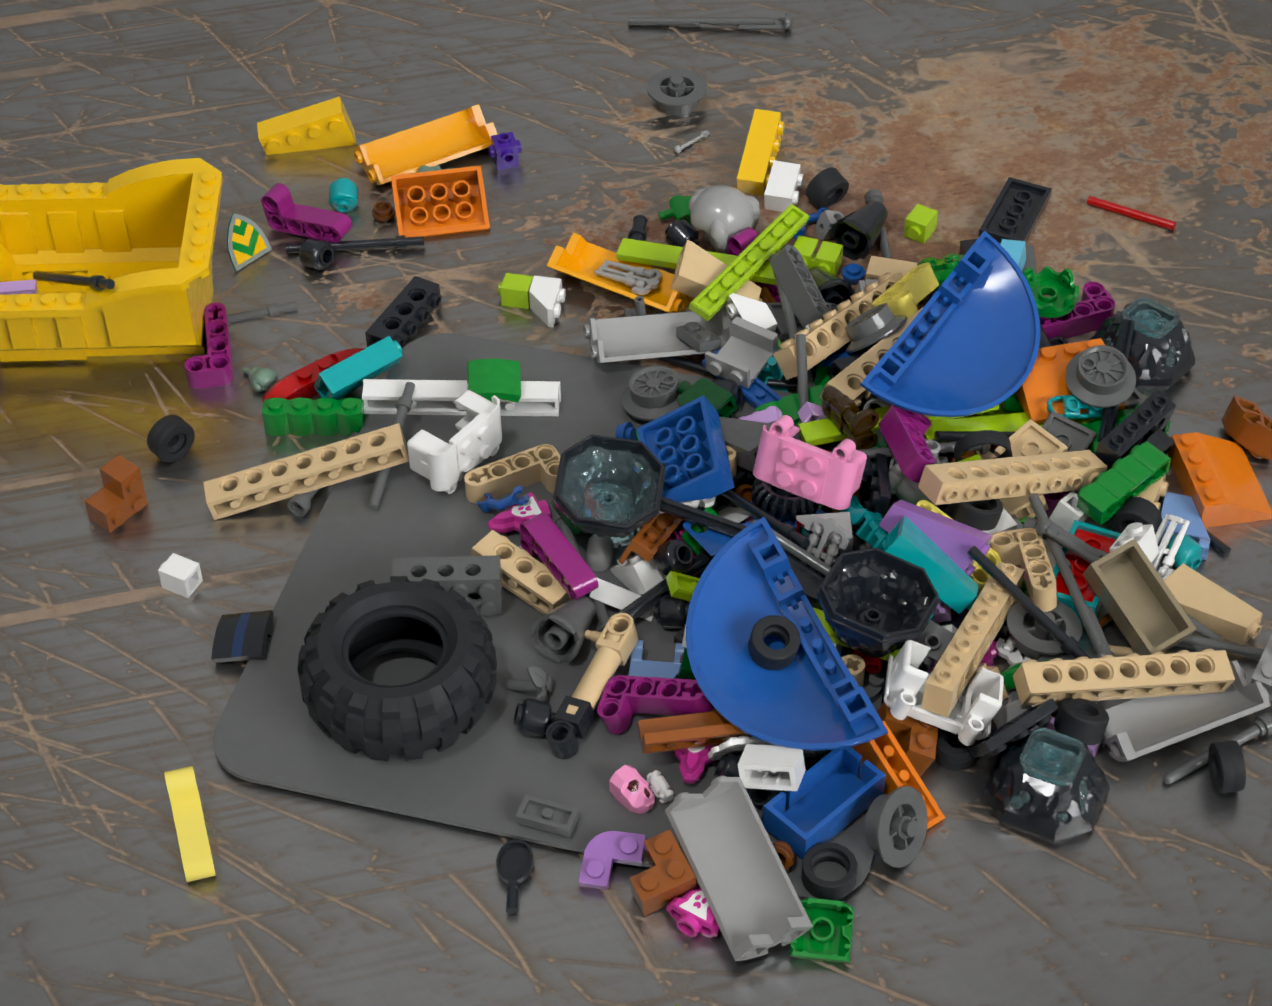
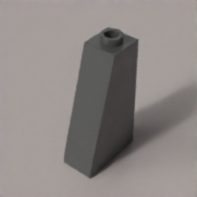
M719 416L725 446H730L736 451L738 466L753 472L763 425H767L766 430L768 431L772 424Z

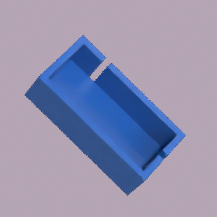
M851 747L832 750L804 773L798 791H786V794L780 792L764 805L763 826L779 841L788 843L792 851L803 859L808 849L816 844L831 840L867 810L878 796L884 794L886 774L868 760H865L862 765V756Z

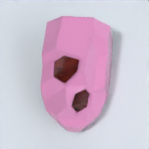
M624 765L615 771L610 778L609 791L626 809L637 814H643L653 808L655 795L649 787V783L634 767Z

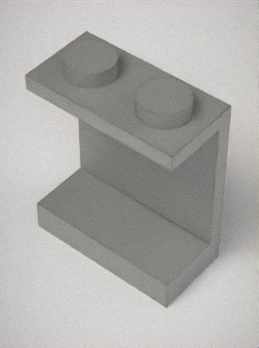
M736 316L731 322L732 336L717 354L709 351L705 353L706 371L727 380L732 379L738 385L749 388L768 364V358L774 357L773 353L778 351V334Z

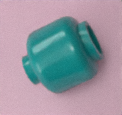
M339 178L332 182L329 186V205L342 213L354 209L358 204L357 185L347 178Z
M1177 534L1172 535L1166 549H1171ZM1187 534L1184 535L1174 558L1173 567L1175 569L1184 563L1195 570L1202 562V547Z

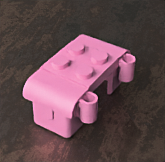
M788 415L781 416L771 425L768 431L766 430L767 425H763L753 469V475L757 479L833 509L844 510L849 508L852 494L860 487L867 460V455L856 450V445L852 440H843L831 453L792 438L800 431V428L794 426L793 419Z

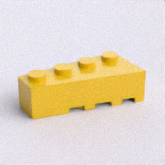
M340 96L257 123L258 139L266 155L357 145L355 129Z
M754 110L737 176V189L744 194L764 196L774 160L776 161V156L779 152L782 140L781 135L784 132L785 122H781V112Z

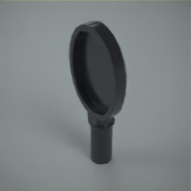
M519 839L505 843L499 850L496 859L499 877L508 884L506 888V912L509 914L517 913L519 885L528 878L534 864L531 847L528 843Z

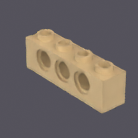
M492 530L472 547L471 556L500 555L502 586L542 614L572 599L544 563L533 558L526 550L520 549L511 543L506 536Z

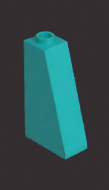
M388 336L319 373L314 388L321 398L339 400L362 386L363 379H373L398 364L403 357L401 354L403 353L402 348L396 340L393 341Z
M904 515L887 534L884 551L924 568L939 595L938 598L958 614L965 608L970 609L978 597V584Z

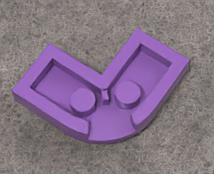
M607 831L595 836L588 843L584 851L579 886L608 890L613 862L642 866L645 851L643 841L646 840V835Z

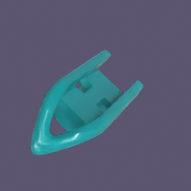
M1073 395L1054 396L1046 401L1049 414L1054 411L1052 402L1063 401L1064 414L1060 415L1068 419L1102 418L1103 408L1093 407L1080 402ZM1079 409H1088V414H1080Z

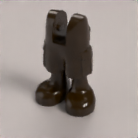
M826 386L822 392L823 414L833 421L842 434L845 433L847 438L855 443L856 450L873 448L878 441V436L871 429L877 425L879 415L871 409H865L858 413L859 408L852 399L836 387Z

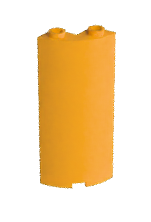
M478 104L381 139L354 147V158L358 165H362L371 183L382 185L390 182L392 175L416 173L423 165L436 166L488 148L491 145V136L497 135L493 122L485 123Z
M576 233L572 234L566 249L556 245L547 263L548 268L632 300L637 296L644 297L645 305L666 313L682 312L695 299L670 289L674 274L647 264L617 260L615 252L586 242L581 235ZM605 260L634 267H643L646 270L651 268L659 270L662 274V279L659 282L658 288L652 289L647 294L637 295L632 293L631 289L633 287L596 275L594 271L598 270ZM608 265V268L628 273V271Z

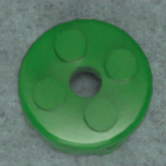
M1046 266L1036 274H1034L1030 267L1025 269L1023 274L1032 290L1039 317L1057 318L1070 313L1075 308L1078 300L1079 286H1075L1073 273L1070 269L1065 268L1062 272H1056L1051 267Z

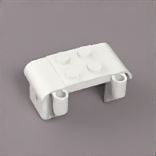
M466 390L453 401L454 404L466 410V416L455 424L456 428L460 431L449 440V444L425 430H420L408 440L410 468L429 479L431 489L452 494L457 487V482L461 481L467 472L475 469L484 459L494 456L498 452L499 444L502 442L500 400L495 395L492 397L491 402L470 390Z
M908 640L894 661L893 656H889L884 702L891 708L890 712L894 718L904 720L906 716L958 734L960 742L967 746H971L975 740H981L989 736L991 720L1002 706L1004 678L1001 674L981 667L967 689H964L947 718L921 709L925 682L930 674L919 670L918 667L931 648Z

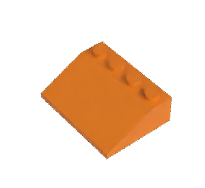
M481 165L391 176L399 236L433 237L490 230Z
M1101 338L1039 348L1032 371L1015 392L1029 420L1031 419L1037 424L1045 423L1050 415L1047 411L1046 401L1054 396L1072 395L1065 381L1068 363L1074 356L1090 347L1105 345ZM1063 401L1052 402L1053 410L1058 414H1064ZM1125 402L1119 404L1118 410L1125 409ZM1079 409L1080 414H1088V409Z
M1198 432L1171 436L1175 443L1168 452V457L1171 458L1170 464L1184 495L1192 497L1205 528L1272 519L1270 505L1241 444Z

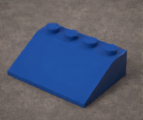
M704 395L637 428L639 441H642L666 468L662 497L681 503L710 499L734 488L719 414ZM652 477L651 481L649 482V484L647 485V486H648V491H649V489H650V487H651V485H652V483H653V480H654L653 477Z

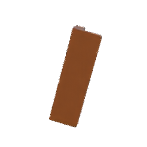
M667 513L658 514L650 523L645 524L640 529L618 562L623 564L633 552L647 562H650L658 551V546L669 539L684 519Z
M717 711L638 721L643 754L720 745L730 737H753L732 725Z

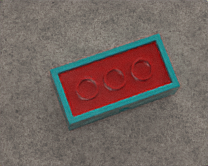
M1074 520L1070 529L1071 534L1091 547L1106 553H1110V547L1121 535V533ZM1063 547L1062 550L1066 559L1071 564V572L1087 607L1092 606L1097 617L1102 602L1083 576L1090 563ZM1056 563L1053 573L1056 579L1057 600L1070 607L1079 617L1082 626H1084Z

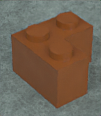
M119 454L100 468L104 487L85 500L89 519L108 532L122 525L128 518L148 504L140 468Z
M884 702L877 710V713L881 720L886 722L916 772L921 777L935 760L938 727L906 716L904 720H898L892 716L891 708Z
M670 829L643 841L645 856L651 868L630 877L631 892L644 917L666 907L675 897L682 898L688 891L697 890L696 877Z

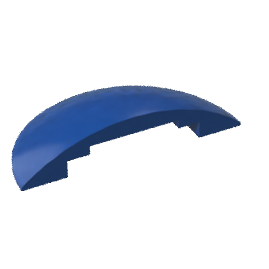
M986 231L980 235L894 345L875 365L860 386L897 407L937 417H959L981 413L1001 404L1020 388L1032 371L1040 345V319L1032 290L1024 274L1009 253Z
M765 517L747 526L727 542L710 561L694 589L689 604L686 620L687 654L695 679L707 700L727 721L746 734L761 741L786 748L812 751L835 750L869 742L888 734V730L863 687H859L854 676L849 672L807 599L800 582L791 569L786 553ZM769 615H779L788 618L796 625L800 632L801 642L795 660L788 667L781 670H768L760 667L752 660L748 650V641L753 626L760 619ZM767 636L764 638L765 645L771 649L780 650L785 646L784 642L778 637Z

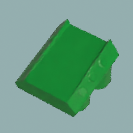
M816 898L800 900L813 927L791 942L790 956L806 960L849 963L854 907L835 900Z

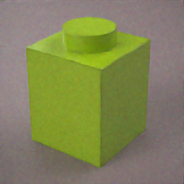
M917 204L905 218L904 237L925 244L936 230L938 211Z
M506 273L503 282H499L497 289L498 296H501V306L529 309V290L533 276Z

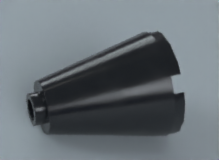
M876 201L870 202L833 224L830 229L831 240L834 239L836 244L843 245L844 257L851 260L864 259L871 252L888 217L885 206Z
M819 267L809 269L825 302L838 305L848 299L852 301L850 296L855 294V290L848 282Z

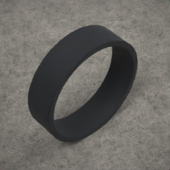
M981 430L969 433L959 439L954 446L955 462L964 460L960 456L968 449L985 444L998 445L1006 449L996 458L1013 457L1010 440L1005 434L994 430Z

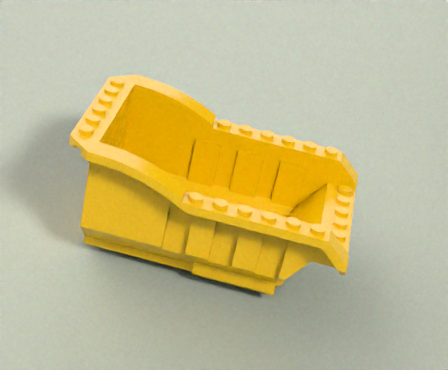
M201 158L162 161L134 168L110 178L108 183L0 184V282L34 280L33 273L35 271L88 277L101 275L115 282L113 289L100 291L93 290L87 286L36 280L39 294H0V362L87 360V356L205 354L207 337L204 309L208 304L212 303L214 292L212 283V254L223 185L222 172Z

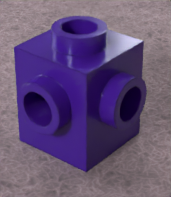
M513 132L491 136V145L488 146V150L497 170L519 166L518 153H521L522 149L520 141L515 139Z

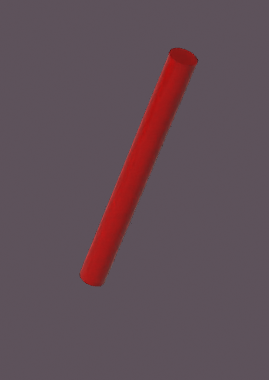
M1089 196L1087 200V205L1174 231L1177 222L1106 200Z

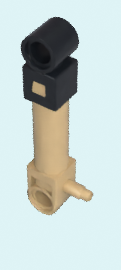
M617 613L611 616L602 633L586 630L584 633L586 639L596 642L597 652L572 696L566 695L554 716L555 722L550 724L546 730V738L551 751L559 759H568L577 753L579 749L577 738L584 739L596 718L594 710L602 697L607 682L613 677L619 665L624 666L638 643L639 638L633 618L627 613Z

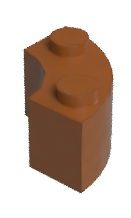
M1234 395L1221 419L1225 433L1247 448L1252 456L1271 460L1272 419L1263 413L1257 403Z

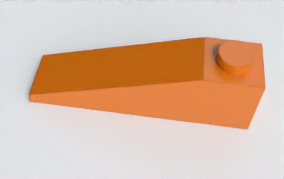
M882 721L888 730V734L872 741L852 746L851 748L862 756V765L865 760H868L886 774L884 790L887 794L890 795L901 786H910L920 792L927 808V829L945 819V816L886 722Z

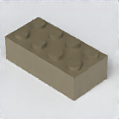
M1135 538L1093 562L1084 571L1083 576L1139 656L1151 655L1155 652H1165L1187 639L1196 630V627Z

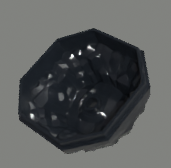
M878 548L842 553L817 590L818 602L823 609L825 620L832 627L837 639L850 649H856L875 658L884 657L895 650L901 649L908 640L916 641L940 602L939 595L924 568Z

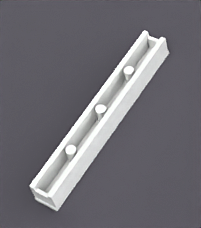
M363 379L362 400H364L365 414L396 415L398 398L402 396L406 382H412L415 384L412 396L413 404L411 411L407 415H466V410L454 404L453 401L467 390V380ZM521 381V398L518 403L499 398L501 416L559 417V404L561 402L560 382Z

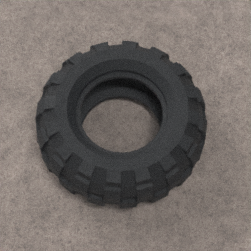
M390 576V582L375 584L372 579L357 584L355 593L351 595L341 592L329 601V605L324 613L319 612L304 637L305 645H302L298 656L297 670L302 700L308 707L309 716L323 733L326 732L342 748L354 754H357L360 750L365 751L372 760L388 762L390 755H405L406 761L422 759L426 750L436 748L441 752L453 746L459 734H468L482 717L485 705L491 701L497 683L496 649L493 645L492 633L481 615L477 614L471 603L454 589L446 592L439 582L425 578L420 583H413L408 580L407 576ZM396 651H411L424 654L437 663L436 667L423 678L403 685H380L370 682L359 675L361 669L371 660L380 655Z

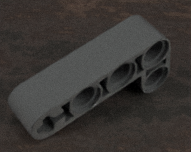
M787 244L770 260L771 267L804 329L805 326L820 318L824 320L822 315L833 309L838 310L837 304L825 302L800 252L794 246Z

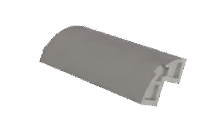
M723 306L709 321H706L693 311L597 320L589 318L586 320V324L583 325V335L585 339H589L591 359L596 360L597 363L705 354L707 351L699 353L676 336V327L684 326L688 322H697L721 339L722 348L732 336V318L729 316L726 306ZM718 349L710 350L709 352L714 353Z
M1237 660L1230 662L1235 680L1225 692L1135 698L1105 709L1109 715V722L1100 746H1107L1111 750L1109 755L1117 761L1126 762L1270 707L1269 694L1260 681L1248 685L1244 669Z
M719 776L712 780L711 785L702 794L683 792L674 797L673 802L665 809V812L735 961H743L765 955L769 952V947H774L779 943L783 947L813 927L740 777Z

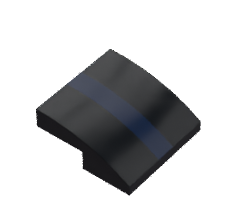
M266 610L222 615L215 632L211 660L215 663L266 658L267 637H272L274 612Z

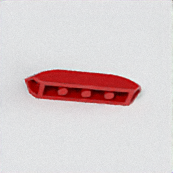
M352 348L331 353L284 376L267 390L262 398V402L264 403V400L269 398H284L287 400L294 398L310 399L318 395L314 388L318 374L362 351L363 348Z

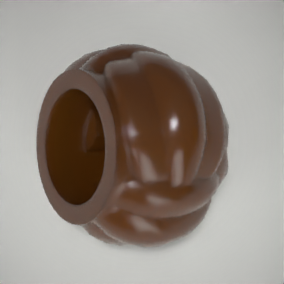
M784 841L772 843L785 871L789 870L795 863V854L791 846Z

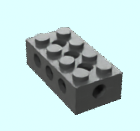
M500 555L393 558L392 576H407L408 580L413 583H420L424 578L439 582L446 592L454 589L471 603L478 615H502L503 587Z

